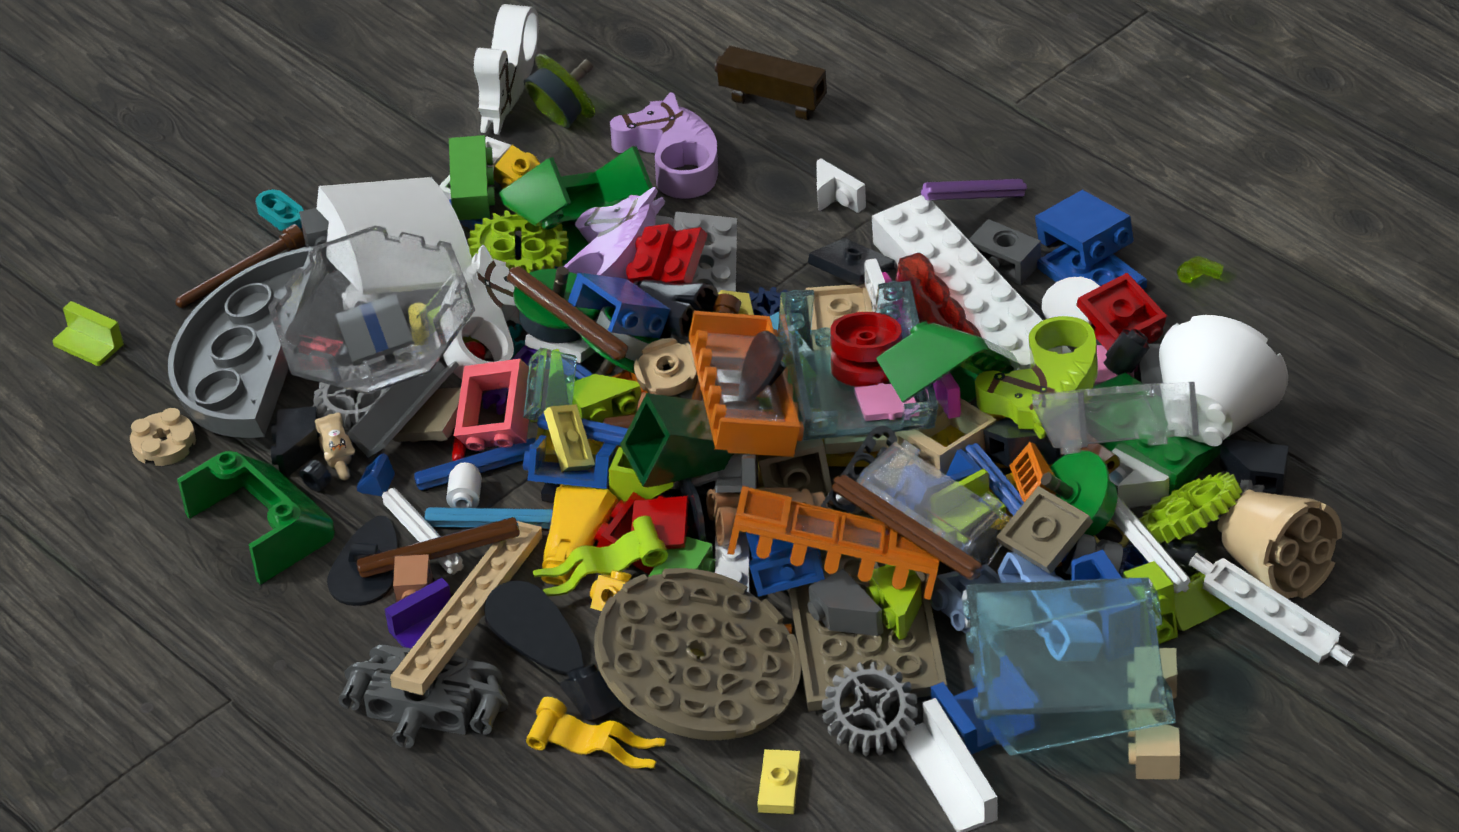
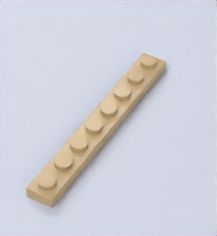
M517 521L520 529L518 537L493 543L390 676L391 687L420 695L426 692L483 617L485 603L491 591L500 584L511 580L543 538L542 527Z

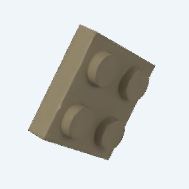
M1038 486L996 538L1004 547L1051 574L1093 521L1088 514Z

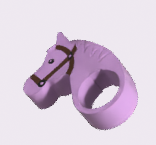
M669 93L664 101H651L650 105L646 106L642 111L619 115L611 120V145L614 151L623 153L630 147L637 146L638 150L655 153L656 185L664 194L675 198H694L706 194L714 187L718 176L717 140L715 135L698 115L678 106L674 93ZM684 165L698 166V168L692 170L674 169L677 167H682Z
M653 187L641 196L630 195L629 198L616 205L594 207L581 214L575 226L589 244L564 267L568 268L569 272L575 274L579 272L627 279V265L633 262L637 252L635 241L639 236H642L645 227L655 226V216L665 203L663 197L653 201L658 190Z

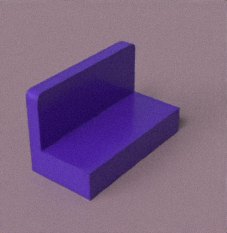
M440 578L384 609L389 633L402 647L413 648L451 599L449 584L443 578Z

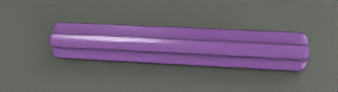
M1022 179L926 182L923 184L921 195L927 201L1022 197L1025 195L1027 185Z

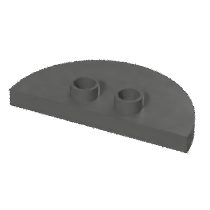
M317 246L285 252L241 271L203 299L182 324L169 353L168 377L183 409L201 427L211 432L231 437H265L325 266Z

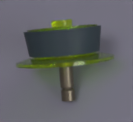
M538 54L535 57V62L539 70L524 80L525 89L538 109L564 128H569L579 114L587 118H593L596 114L595 107L587 93L578 83L585 74H588L594 68L591 62L585 59L579 67L569 74L552 58L544 54Z

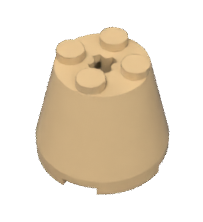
M1250 489L1243 492L1236 501L1237 504L1232 506L1229 512L1224 513L1219 519L1218 530L1222 532L1224 548L1254 578L1285 598L1298 596L1303 599L1309 596L1323 584L1335 565L1331 558L1334 553L1336 540L1342 538L1339 516L1333 508L1314 499L1255 492Z

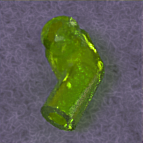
M1195 256L1179 266L1177 275L1183 283H1191L1203 274L1219 280L1224 265L1201 256Z

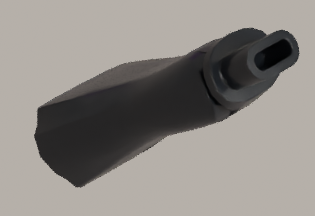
M646 279L633 283L671 309L664 329L683 340H689L694 311L715 312L713 307L719 294L716 287L711 284H676Z

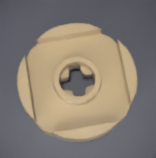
M673 338L660 339L648 344L642 350L643 355L638 361L636 358L634 371L637 382L648 393L653 391L659 395L673 396L687 389H692L696 385L698 375L691 346L688 343L686 345L677 343V339ZM665 364L673 367L670 370L662 371Z
M168 408L163 412L152 414L144 419H137L131 425L130 443L134 456L143 463H145V459L154 461L155 466L176 463L189 454V447L192 443L195 445L196 442L191 421L181 415L180 411L176 408ZM161 437H167V439H166V440H163V441H161L160 438H161Z

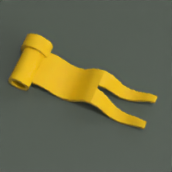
M544 697L536 710L537 718L526 738V743L535 750H544L548 742L558 744L580 755H587L596 750H602L611 754L623 765L637 769L654 768L657 762L630 755L609 736L617 737L631 747L638 749L664 746L667 741L664 738H641L616 721H606L600 725H589L574 716L566 714L567 707L565 704L553 697Z

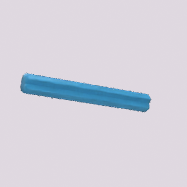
M428 507L425 511V520L432 527L474 528L513 517L519 522L540 526L542 529H550L553 510Z

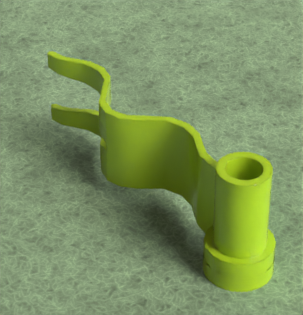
M650 516L638 517L633 522L634 531L623 535L610 546L601 548L588 545L580 546L571 552L563 564L554 568L534 570V577H558L568 574L578 562H581L567 582L557 587L543 589L542 591L547 596L568 594L588 574L611 575L612 570L622 572L639 559L648 567L661 565L667 560L668 552L664 542L658 537L652 518Z

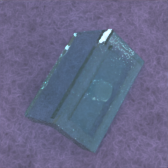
M540 347L530 358L523 418L536 421L544 413L543 411L550 406L572 405L577 357L575 355Z

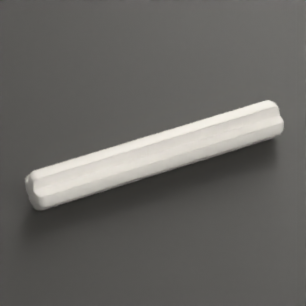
M390 488L388 492L382 494L383 504L419 542L441 537L397 489ZM457 553L436 559L452 575L457 571H461L464 567L462 564L463 560Z

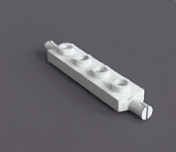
M1198 553L1190 560L1189 566L1206 575L1203 584L1204 590L1317 663L1331 656L1347 667L1353 660L1355 654L1337 644L1340 632L1228 560L1222 558L1212 564Z

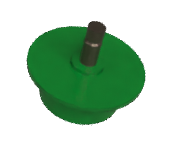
M1075 451L1057 460L1050 467L1054 475L1049 472L1045 473L1041 478V483L1055 492V496L1088 514L1093 523L1084 534L1094 536L1111 520L1117 506V490L1114 483L1110 480L1107 465L1102 458L1090 451Z

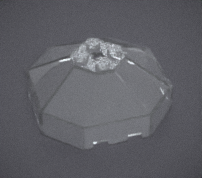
M376 225L315 246L308 255L311 261L305 270L298 268L285 284L287 290L285 296L281 300L274 298L268 306L292 375L364 394H371L430 373L475 312L467 282L451 243L439 241L437 246L425 243L423 236L401 232L399 237L388 235L386 228ZM396 293L415 345L411 344L386 356L382 355L368 361L365 360L363 364L354 367L335 314Z

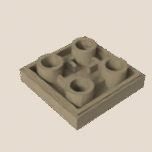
M461 388L437 389L393 438L394 442L410 441L414 443L423 440L444 441L448 439L456 425Z

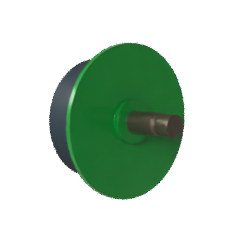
M566 267L541 269L529 273L568 302L577 274L569 272ZM514 287L513 298L520 311L519 320L522 327L530 335L551 343H567L581 337L579 333ZM576 307L592 320L600 313V310Z

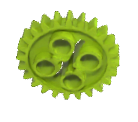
M505 210L502 217L493 213V220L484 217L483 225L475 224V230L470 231V238H468L469 252L472 258L476 253L478 254L479 248L484 245L492 259L506 262V267L509 270L520 266L528 273L541 269H555V267H562V260H567V231H562V224L549 230H543L542 227H535L518 214L511 215L508 210ZM516 231H521L520 260L515 259Z
M1220 472L1214 477L1210 474L1203 480L1198 478L1195 481L1184 484L1179 490L1172 491V494L1169 496L1161 497V502L1152 504L1150 506L1151 509L1143 512L1144 516L1139 518V520L1159 543L1163 541L1169 543L1175 537L1179 540L1182 537L1194 534L1200 527H1207L1208 522L1218 520V515L1229 512L1228 508L1237 504L1236 500L1241 497L1240 494L1243 491L1234 474L1230 475L1227 472L1222 475Z

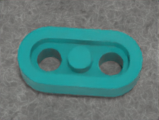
M266 190L257 196L256 206L258 214L276 228L283 231L293 224L302 228L299 212L304 211V209L279 190Z

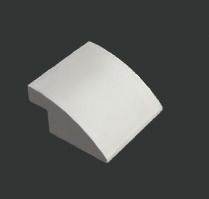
M432 177L319 186L317 210L329 221L325 255L362 295L454 287L465 270L472 264V256L458 217L448 198Z

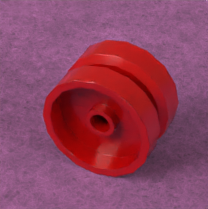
M856 312L835 320L830 327V341L832 349L831 374L836 380L855 387L873 386L879 383L889 384L890 381L876 358L902 341V330L898 321L886 314L876 312Z

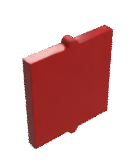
M658 496L657 499L635 500L633 503L631 531H634L633 522L640 516H650L658 537L664 542L666 549L685 548L689 507L688 496L669 498Z

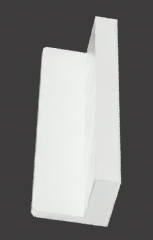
M934 698L923 702L924 722L915 725L912 731H906L907 740L903 744L956 832H967L997 821L998 808L995 792L937 699Z

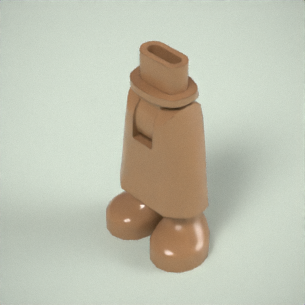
M791 487L757 488L758 490L792 497L793 501L819 507L825 500L823 492L810 493L808 489H802V492H800L799 489ZM710 489L707 492V512L710 520H715V535L719 546H726L730 543L741 492L717 493L715 489Z

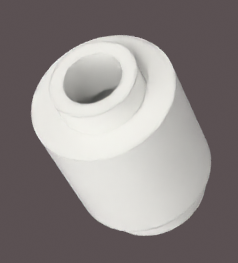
M460 463L450 472L446 501L450 507L476 508L478 506L482 476L475 465Z

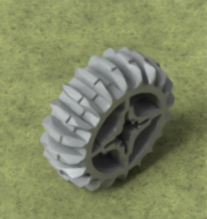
M364 365L360 369H353L351 366L350 370L344 372L338 369L336 376L327 375V381L319 382L318 390L314 391L313 406H316L318 419L340 412L345 434H347L394 382L393 378H389L386 372L379 373L376 367L367 370Z
M875 661L870 664V669H864V665L859 662L857 664V672H853L846 666L843 670L844 678L835 675L833 677L834 687L827 686L825 690V695L828 698L822 701V709L826 710L823 714V722L830 724L828 726L830 736L838 734L837 744L839 746L849 741V751L851 753L856 751L858 746L862 747L865 757L869 755L870 748H875L878 755L883 754V745H887L889 749L894 751L897 745L896 739L905 742L907 740L906 731H912L915 727V722L912 719L917 717L918 709L913 706L917 703V697L915 694L910 693L912 685L910 682L901 683L903 674L900 671L891 676V667L888 664L883 667L882 671L877 670V663ZM867 687H875V688H879V689H882V690H880V691H872V690L868 689ZM853 692L856 704L849 708L848 713L843 715L841 705L845 698ZM897 703L899 712L896 718L887 725L884 713L890 710V705ZM876 708V714L874 711L872 712L871 709ZM868 726L872 730H862L857 727Z

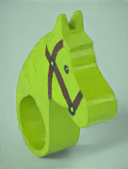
M1071 316L1052 317L1039 322L1031 329L1029 333L1030 369L1015 370L1008 374L994 370L980 373L975 379L976 401L979 410L988 414L1009 417L1018 425V429H1034L1037 436L1043 439L1050 422L1061 418L1073 410L1089 394L1097 379L1098 357L1095 333L1092 326L1080 318ZM1058 346L1077 347L1074 349V352L1065 354L1048 351Z

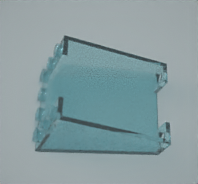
M891 281L878 284L875 312L886 314L898 321L901 325L902 340L911 334L910 330L920 323L911 282ZM793 290L781 292L778 339L783 347L782 362L788 367L787 380L789 384L793 385V401L798 403V420L802 421L804 425L803 440L867 435L878 426H886L893 432L935 428L938 403L933 384L914 396L916 403L904 404L902 418L865 421L855 396V386L846 385L836 380L831 374L832 349L830 328L825 327L811 330L814 291ZM919 412V416L911 417L913 414Z
M1149 577L972 584L966 586L967 599L963 600V611L966 620H970L971 631L966 633V640L970 653L974 655V664L970 665V675L974 686H977L978 697H975L973 700L975 713L978 719L982 718L987 731H992L998 745L1001 744L1010 756L1176 722L1172 690L1163 677L1156 626L1162 625L1159 597Z

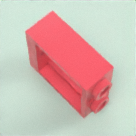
M521 359L464 366L454 436L466 448L473 451H482L486 447L494 446L508 448L513 446V444L526 443L536 372ZM509 388L504 422L478 426L483 391Z

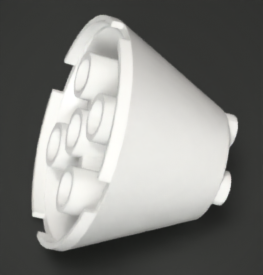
M1216 315L1193 316L1191 321L1180 325L1178 323L1173 325L1165 334L1159 349L1160 368L1168 416L1172 423L1171 430L1173 433L1180 437H1188L1192 440L1206 443L1210 446H1219L1224 439L1274 409L1286 392L1288 370L1280 353L1276 355L1266 344L1268 338L1247 324Z

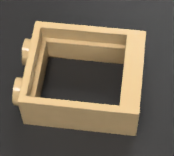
M961 398L960 417L949 419L936 400L919 410V416L908 417L893 427V432L897 437L894 453L935 479L940 480L945 478L957 450L962 449L965 451L967 445L977 443L986 452L983 429L996 423L997 420ZM949 425L966 434L947 447L930 438Z

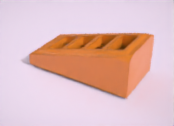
M1029 442L1010 464L1016 486L1024 503L1038 486L1053 495L1056 494L1041 483V478L1045 473L1054 474L1035 443Z

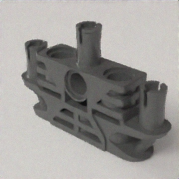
M377 645L370 650L369 655L371 659L354 663L345 670L344 675L348 681L338 698L339 704L349 710L353 700L354 703L351 709L357 710L364 696L366 713L369 718L399 723L392 739L400 747H403L406 738H408L405 745L406 748L412 747L420 727L465 735L469 724L479 734L485 724L483 734H489L492 731L498 712H503L508 708L507 697L500 687L503 683L501 671L491 664L468 660V658L452 656L423 695L391 687L390 676L412 648Z

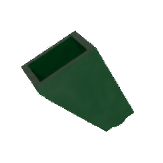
M646 393L620 444L643 487L648 488L725 470L730 458L734 455V453H728L727 450L715 449L704 401Z

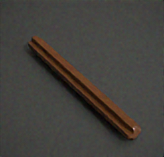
M848 476L835 477V483L832 486L834 492L968 580L978 579L981 576L980 572L983 566L979 561Z

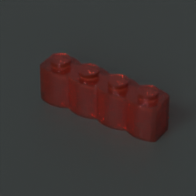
M918 252L899 259L894 285L906 304L910 306L909 308L918 323H936L981 337L977 327L966 319L965 311L960 303L950 297V291L946 283L934 274V267L926 256Z

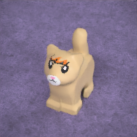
M341 413L329 414L316 419V430L321 435L318 438L320 448L324 452V458L328 466L336 469L341 480L349 479L350 473L347 464L350 463L351 455H354L355 449L351 444L349 436L345 434Z

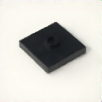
M843 238L810 252L808 263L859 286L865 283V260L876 258L882 273L892 271L895 260Z

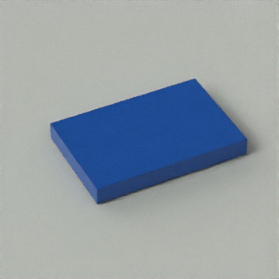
M1065 243L1037 260V268L1055 282L1068 277L1081 276L1091 279L1099 286H1102L1128 273L1143 290L1147 288V279L1114 254L1086 268L1081 263L1079 250Z

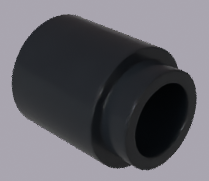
M1132 328L1131 331L1123 329L1106 352L1107 358L1103 362L1104 365L1116 375L1132 373L1150 349L1146 343L1148 340L1147 336L1135 328Z
M1173 539L1169 543H1166V541L1160 543L1186 574L1197 573L1195 568L1189 566V562L1196 553L1204 558L1205 547H1198V540Z

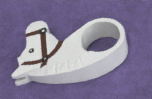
M503 4L496 18L491 49L477 48L474 57V73L479 87L478 109L482 115L481 133H486L491 122H493L494 134H500L505 116L512 110L525 88L524 80L531 74L539 36V19L535 7Z
M484 245L479 248L478 254L476 253L473 256L472 264L465 270L452 288L440 317L439 343L447 366L455 361L459 364L453 373L461 379L463 378L464 366L491 363L474 356L465 346L462 339L463 336L469 337L471 335L472 338L482 342L490 350L494 362L506 361L512 358L514 352L513 341L506 322L512 320L516 324L519 323L521 325L519 320L520 311L513 298L515 286L507 281L509 268L506 267V262L492 259Z

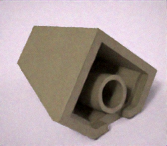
M809 404L798 406V420L803 422L804 433L802 441H797L794 457L758 455L764 487L797 488L800 492H802V489H808L810 493L823 492L824 496L827 497L832 489L824 444Z

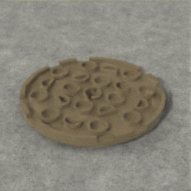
M689 568L663 569L662 574L649 577L642 574L623 584L622 589L613 597H610L604 605L594 635L595 658L601 675L610 690L629 710L648 723L669 733L701 740H728L756 733L776 721L792 701L800 680L801 660L795 635L790 634L783 624L784 617L767 599L760 601L754 595L747 592L748 586L732 578L705 570ZM690 650H701L705 656H701L698 660L697 656Z

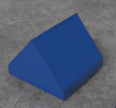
M380 454L366 467L357 485L358 492L382 496L384 492H387L395 472L386 454Z

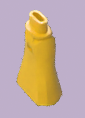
M563 484L557 487L549 534L544 550L543 568L557 567L566 561L574 549L584 545H594L596 542L594 537L604 522L609 523L612 518L611 513L619 502L609 489ZM578 562L568 574L558 577L542 576L541 579L545 583L560 586L569 580V577L572 576L576 567L581 562Z

